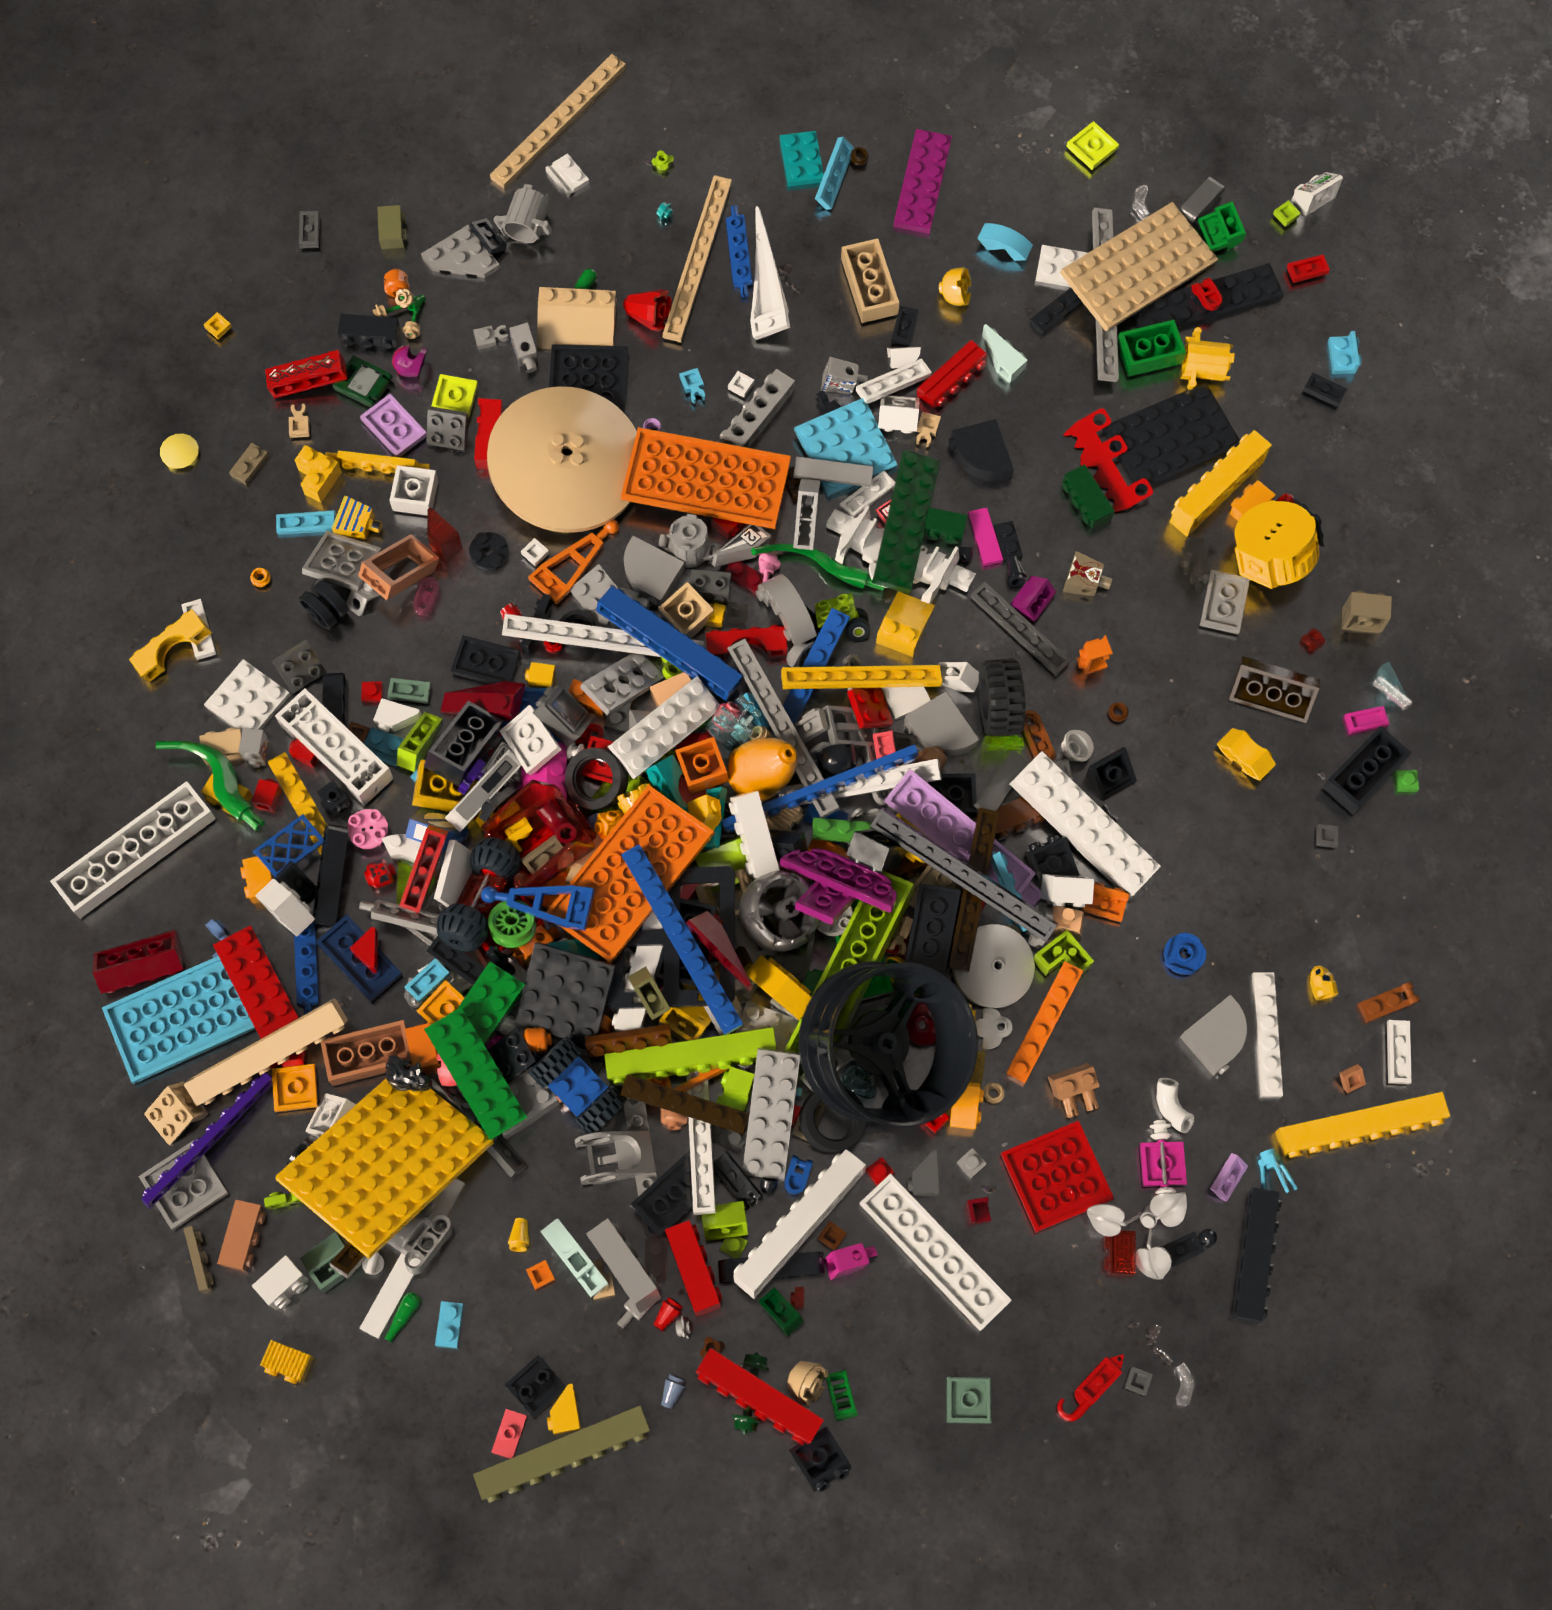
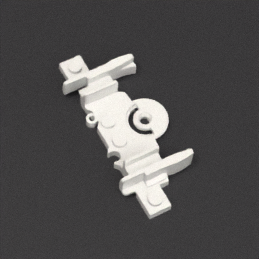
M866 506L857 518L834 509L826 523V528L841 534L835 560L843 564L849 548H852L862 554L864 561L870 563L869 575L872 579L884 528H876L878 519L870 520L869 506ZM921 545L913 583L916 584L921 581L931 585L922 595L921 601L930 604L936 597L939 588L946 590L949 584L967 592L975 579L976 573L956 565L960 558L959 548L955 547L949 559H946V554L939 552V547L936 546L933 553L927 554L928 548L925 545Z

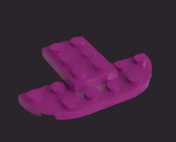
M812 849V851L801 853L800 850H795L780 859V866L816 881L796 902L795 909L825 923L833 925L856 899L889 913L894 909L896 891L891 886L892 882L883 874L872 871L865 865L822 849Z

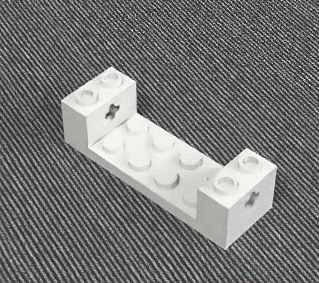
M306 689L301 691L275 715L281 728L293 739H298L347 786L350 794L363 806L394 779L389 767Z

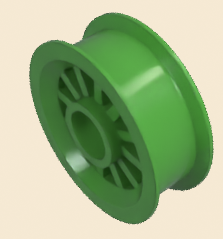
M516 900V902H518V903H520V904L529 906L528 904H526V903L523 902V901ZM506 901L497 904L491 910L488 917V925L493 940L507 948H516L528 943L536 932L534 916L508 907Z

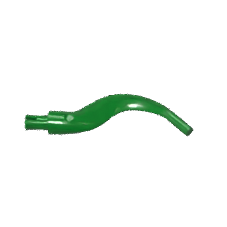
M769 544L751 549L752 555L773 551L799 553L812 558L828 573L852 586L862 589L864 586H868L881 591L884 590V587L872 583L868 570L843 565L829 554L816 548L807 550L793 548L794 544Z
M156 741V749H184L205 759L212 768L213 791L221 805L239 822L244 820L256 832L260 830L258 826L262 828L265 825V821L253 812V806L240 795L234 768L229 759L221 752L197 742Z

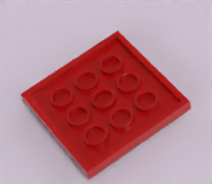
M1079 1120L1003 1151L1000 1154L1035 1233L1085 1213L1093 1205L1106 1204L1114 1200V1196Z

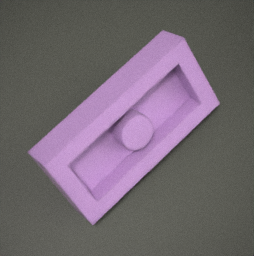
M1231 1153L1210 1189L1221 1200L1227 1202L1248 1165L1238 1155Z

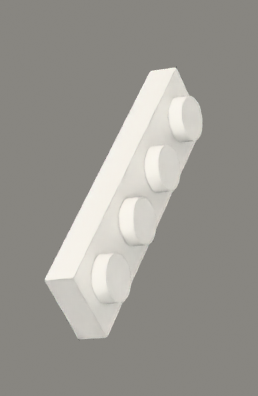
M921 358L858 385L856 392L864 399L865 403L869 404L929 378L932 372Z

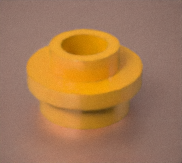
M256 568L251 573L250 579L256 587H264L270 582L271 576L268 570ZM260 576H264V579L258 580Z

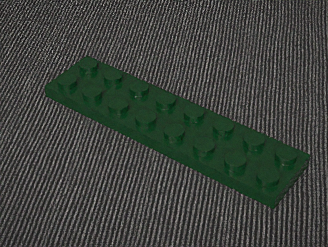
M903 449L872 578L873 584L910 594L925 532L924 527L928 509L931 505L941 460Z

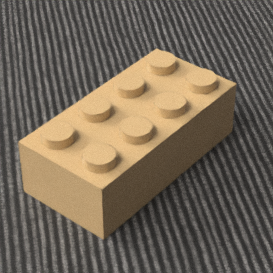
M879 239L843 246L841 261L861 323L898 315L899 300Z

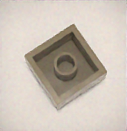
M1364 591L1351 592L1342 608L1341 629L1381 634L1391 619L1392 596H1386L1383 593L1367 594Z

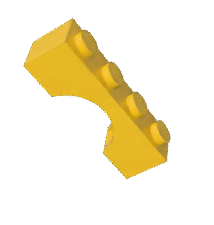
M191 609L189 612L184 613L174 624L167 626L160 635L152 638L145 647L137 650L129 660L140 676L151 682L165 671V656L172 646L180 642H191L198 645L211 635L212 631L201 616Z

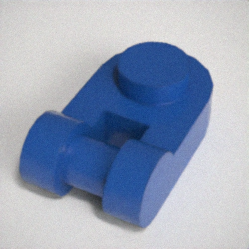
M792 1156L784 1185L789 1194L799 1195L804 1191L813 1165L812 1160L807 1159L805 1161L799 1159V1156ZM796 1167L804 1169L803 1174L795 1172Z

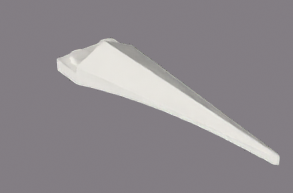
M756 206L755 279L750 321L753 338L758 340L790 328L788 306L761 210Z

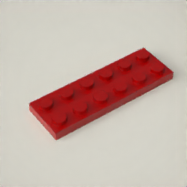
M251 925L213 944L260 1039L299 1018Z

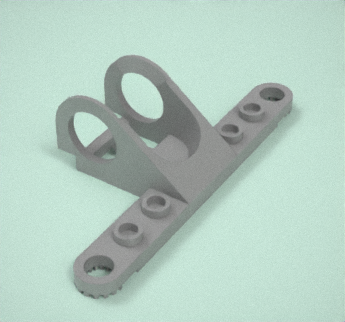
M850 654L842 660V666H850V661L854 666H862L861 660L859 661L860 658H857V655L854 656V654ZM827 705L822 709L814 708L802 716L803 719L817 710H824L829 728L827 732L830 742H821L809 751L812 759L817 760L816 753L826 747L837 744H845V747H850V744H853L856 747L857 753H863L865 764L876 760L873 734L878 733V728L860 729L851 707ZM836 731L847 732L849 740H838ZM889 789L882 791L885 798L892 790ZM881 791L872 792L874 800L879 805L886 804L884 802L885 798L879 794Z
M626 1097L624 1110L628 1131H607L583 1135L575 1139L576 1148L587 1146L591 1175H584L580 1178L582 1185H596L635 1178L639 1197L657 1180L645 1103ZM615 1143L616 1154L598 1157V1165L618 1163L619 1169L596 1173L592 1146ZM642 1220L646 1236L649 1238H659L656 1234L649 1232L648 1225Z

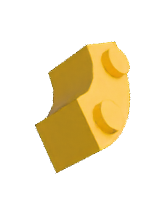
M1232 728L1217 743L1219 749L1231 762H1238L1243 768L1242 771L1257 780H1261L1276 765L1272 758V753L1268 749L1256 744L1245 730Z

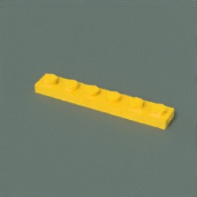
M286 752L267 761L298 817L304 814L323 837L327 824ZM310 836L314 844L319 841L316 836ZM321 845L319 848H317V850H318V852L320 853V855H321L322 845Z

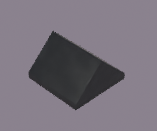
M1125 747L1089 766L1086 773L1087 778L1102 800L1137 781Z

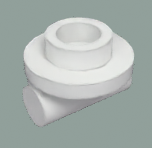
M376 1252L370 1259L366 1258L362 1262L365 1273L376 1275L383 1270L384 1259L379 1252Z

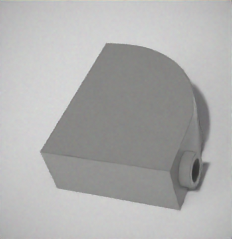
M801 479L793 548L813 550L820 480Z
M635 536L629 541L624 554L625 575L632 590L638 592L640 597L649 600V605L661 606L684 573L685 562Z
M947 692L905 715V730L908 734L912 733L917 742L924 748L938 746L944 750L943 753L946 756H958L978 747V737Z
M1229 995L1187 1029L1180 1038L1213 1076L1218 1072L1222 1075L1230 1068L1229 1063L1237 1056L1245 1043L1247 1035L1246 1018L1240 1005Z

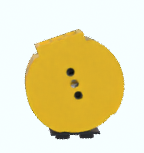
M1294 499V503L1277 502L1275 500L1267 501L1249 509L1239 519L1235 528L1237 546L1235 552L1240 575L1270 589L1304 578L1314 569L1319 560V545L1324 547V534L1321 529L1322 521L1317 514H1313L1304 503L1301 504L1297 499Z

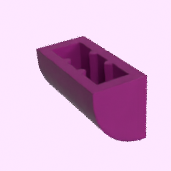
M1030 576L1010 605L1024 618L1036 621L1057 591L1048 579Z

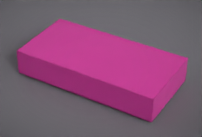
M1384 706L1344 715L1349 734L1378 729L1380 726L1387 727L1390 724Z

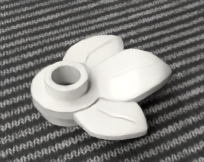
M985 1008L982 1010L983 1018L975 1023L977 1035L983 1037L982 1048L990 1050L998 1047L1002 1039L1011 1034L1013 1025L1008 1018L1001 1017L998 1010ZM1004 1023L1005 1029L999 1030V1024Z

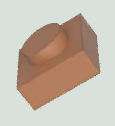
M1358 1064L1340 1072L1342 1086L1347 1093L1366 1085L1363 1069Z

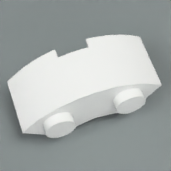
M395 834L382 838L393 863L405 861L414 864L421 842L406 838V834Z

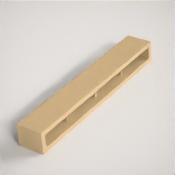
M334 998L189 1078L184 1083V1086L196 1106L202 1103L207 1105L216 1099V1095L220 1093L225 1095L234 1090V1085L238 1083L243 1085L253 1079L252 1075L256 1073L262 1075L271 1069L270 1065L276 1062L279 1065L289 1059L288 1055L294 1052L296 1054L302 1053L308 1049V1044L312 1042L315 1044L320 1043L326 1039V1034L340 1032L345 1028L344 1024L348 1019Z

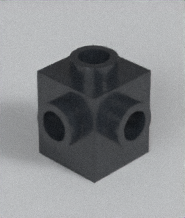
M334 780L317 791L318 796L322 800L320 805L326 813L330 811L333 816L344 813L348 806L351 805L348 800L350 797L349 793L344 787L339 788Z

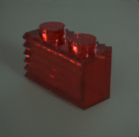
M1121 1230L1115 1236H1104L1103 1246L1107 1248V1257H1104L1103 1268L1107 1270V1276L1134 1277L1136 1275V1231Z

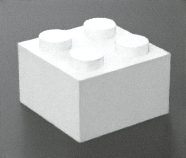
M397 465L389 500L392 510L431 516L438 486L436 470Z
M1042 874L1040 898L1047 900V904H1053L1054 906H1065V903H1067V905H1073V907H1085V904H1092L1094 879L1083 876Z
M273 878L255 895L268 911L295 936H298L315 920L310 914L312 909L305 902H302L300 900L301 897L283 881L278 883Z
M285 1255L257 1280L252 1287L270 1307L275 1310L279 1308L282 1310L289 1305L292 1296L296 1293H302L308 1287L307 1283L310 1279L293 1260Z

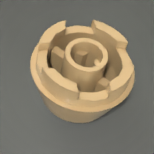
M800 1361L789 1373L787 1390L799 1404L810 1406L812 1400L816 1402L825 1389L822 1383L824 1377H828V1370L823 1368L820 1363Z

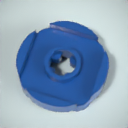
M1180 933L1170 938L1164 947L1165 965L1177 974L1192 975L1205 962V947H1203L1201 940L1197 936L1190 933ZM1184 949L1188 950L1187 953L1190 955V957L1185 959L1179 954V951L1182 952Z

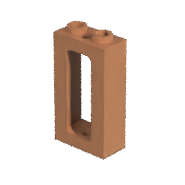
M410 534L363 561L358 576L384 599L388 600L435 572L439 557ZM405 558H411L419 565L394 581L383 572Z

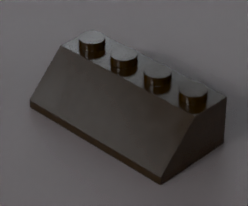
M1242 656L1229 700L1307 723L1320 688V679Z

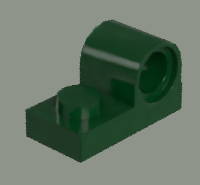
M775 1287L758 1301L787 1337L805 1323L801 1315Z

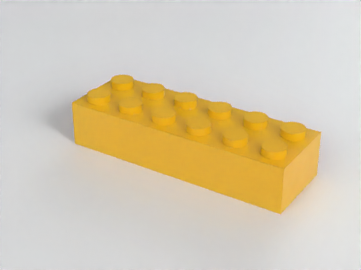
M1255 430L1249 435L1245 434L1239 441L1240 444L1237 447L1233 446L1227 452L1225 459L1220 458L1213 466L1214 469L1211 472L1207 471L1201 477L1200 483H1194L1187 491L1188 494L1185 497L1181 496L1174 505L1176 507L1171 512L1170 523L1186 537L1265 462L1272 444Z

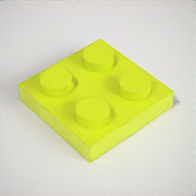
M1093 121L1069 140L1066 147L1093 170L1118 150L1119 144Z
M440 374L431 406L467 412V418H470L478 381Z

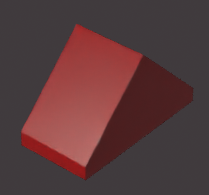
M371 927L350 947V950L373 973H378V931L375 927Z

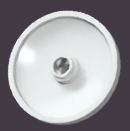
M989 924L980 926L977 929L970 971L967 973L952 969L957 987L968 1000L986 1008H1001L1017 1002L1028 991L1034 977L1035 964L1030 946L1018 932L1007 926ZM995 962H997L998 969L994 967Z

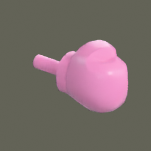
M771 552L759 556L760 573L764 574L763 582L767 581L769 575H772L781 565L777 555Z

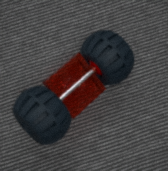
M487 837L479 841L473 848L470 863L476 875H470L457 902L446 907L440 913L437 920L436 929L438 937L448 946L459 951L471 952L485 942L489 931L485 916H489L498 900L492 903L484 902L481 898V891L485 887L491 886L497 892H503L506 884L514 880L521 869V855L516 847L509 842L496 837Z

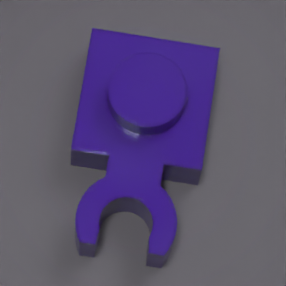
M478 759L457 791L465 795L474 781H479L486 772L483 770L486 764L484 761Z

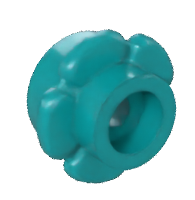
M663 202L659 206L656 215L660 219H668L673 212L671 203Z

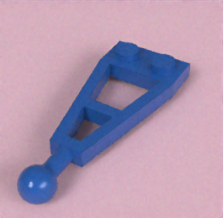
M570 885L510 888L509 893L497 892L494 887L488 886L481 891V898L486 903H492L495 900L506 901V905L510 908L565 928L586 931L595 890L593 888ZM571 894L565 919L541 911L544 895ZM535 895L533 908L516 902L517 896Z

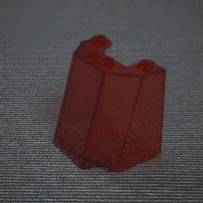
M531 780L481 826L485 833V838L496 837L506 841L505 839L508 836L505 830L526 817L533 830L526 838L517 840L521 845L545 825L535 810L545 801L552 799L575 827L576 838L569 843H561L564 847L533 875L521 861L519 873L514 876L516 888L542 887L595 849L593 840L596 838V833L578 805L572 799L567 801L560 789L554 784Z

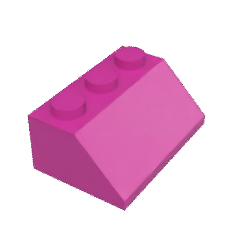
M557 742L562 750L533 775L530 776L521 766V784L523 785L521 788V805L540 806L545 801L552 799L561 808L567 801L565 785L567 746L563 742Z

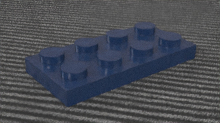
M345 915L316 941V944L363 995L372 1002L403 974L379 948L378 973H373L351 952L350 947L365 933L348 915Z

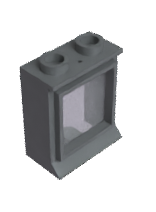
M560 681L556 686L550 685L544 691L545 696L543 695L535 703L537 707L532 713L568 747L582 735L596 714L589 713L561 686L562 682Z

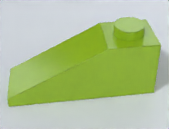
M424 711L398 747L397 766L412 772L417 770L421 759L424 760L443 718Z

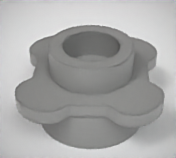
M682 1315L681 1319L676 1320V1332L679 1337L683 1336L689 1339L690 1333L693 1332L692 1321L689 1320V1317H685V1315Z

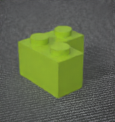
M1066 930L1034 956V963L1045 976L1061 964L1063 965L1064 961L1083 970L1082 974H1084L1092 967L1094 960L1072 934Z
M730 1066L729 1072H724L721 1081V1088L724 1089L723 1095L718 1096L716 1103L745 1112L753 1090L755 1074Z

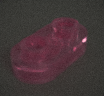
M426 577L419 583L413 600V608L418 615L426 616L434 608L440 591L439 583L435 578ZM432 587L433 590L427 591V588ZM422 605H427L424 609L420 608Z

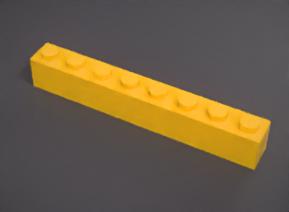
M1439 1092L1281 1127L1275 1131L1282 1157L1289 1155V1158L1301 1156V1152L1318 1153L1323 1151V1147L1330 1146V1149L1342 1147V1143L1346 1142L1354 1145L1363 1142V1139L1368 1137L1371 1140L1383 1138V1134L1390 1132L1394 1136L1404 1133V1129L1411 1128L1412 1131H1417L1425 1128L1424 1125L1432 1124V1127L1445 1124L1444 1120L1449 1118L1450 1114L1444 1094Z

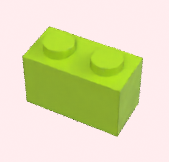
M744 1201L716 1205V1213L702 1214L705 1241L748 1235Z

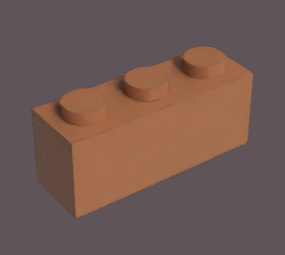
M235 1199L217 1264L247 1272L248 1267L252 1266L254 1260L253 1248L258 1245L260 1239L259 1227L260 1224L263 1225L266 1218L264 1207Z

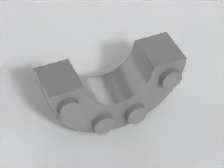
M779 574L758 585V590L756 591L758 599L764 601L767 607L771 606L776 616L779 615L785 628L783 633L788 641L791 640L797 646L817 636L811 617L800 595L786 576Z

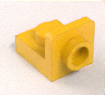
M526 817L505 830L508 836L505 840L516 847L519 852L522 851V848L517 840L526 838L533 830Z

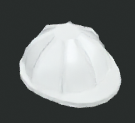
M1081 730L1068 731L1061 743L1063 755L1069 761H1087L1094 749L1090 736Z

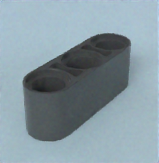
M1208 177L1182 205L1180 212L1192 226L1198 222L1197 219L1202 217L1221 197L1226 187L1212 177Z

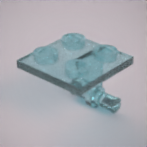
M742 694L736 701L745 709L738 718L722 706L704 727L710 735L715 737L731 752L744 744L753 734L740 721L744 714L750 712L756 719L762 714L754 706L755 703L749 702Z

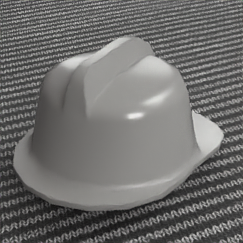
M814 642L794 645L787 654V664L790 667H802Z

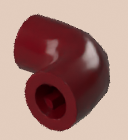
M552 799L545 801L535 810L561 843H570L576 838L575 827Z

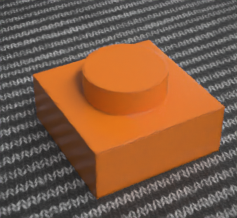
M546 1260L526 1269L535 1290L555 1281Z

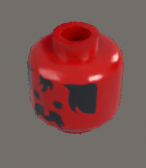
M385 859L368 864L366 871H364L368 885L370 887L373 886L375 889L392 884L394 882L393 875L396 874L393 864H388Z

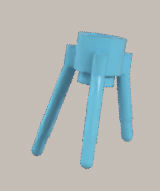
M1275 1148L1260 1153L1261 1160H1258V1164L1260 1167L1262 1189L1267 1190L1265 1167H1267V1170L1275 1168L1286 1193H1289V1188L1280 1168L1293 1189H1298Z

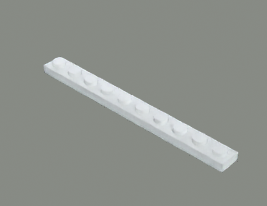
M505 614L502 630V635L661 657L624 630ZM692 640L696 644L704 646V641Z

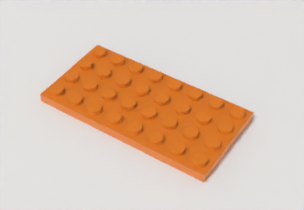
M638 427L621 493V500L775 529L791 456Z
M648 785L567 885L588 887L595 890L586 931L560 927L608 963L612 964L653 912L621 854L640 844L668 893L715 834L714 831ZM560 894L546 913L565 919L571 894Z

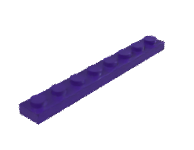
M266 1072L262 1076H257L252 1081V1086L247 1092H241L236 1098L237 1102L232 1107L228 1106L221 1113V1118L216 1123L212 1122L206 1128V1133L191 1143V1149L186 1154L182 1153L174 1161L175 1165L170 1170L166 1169L159 1176V1181L144 1191L141 1199L149 1209L178 1182L273 1084L272 1078Z

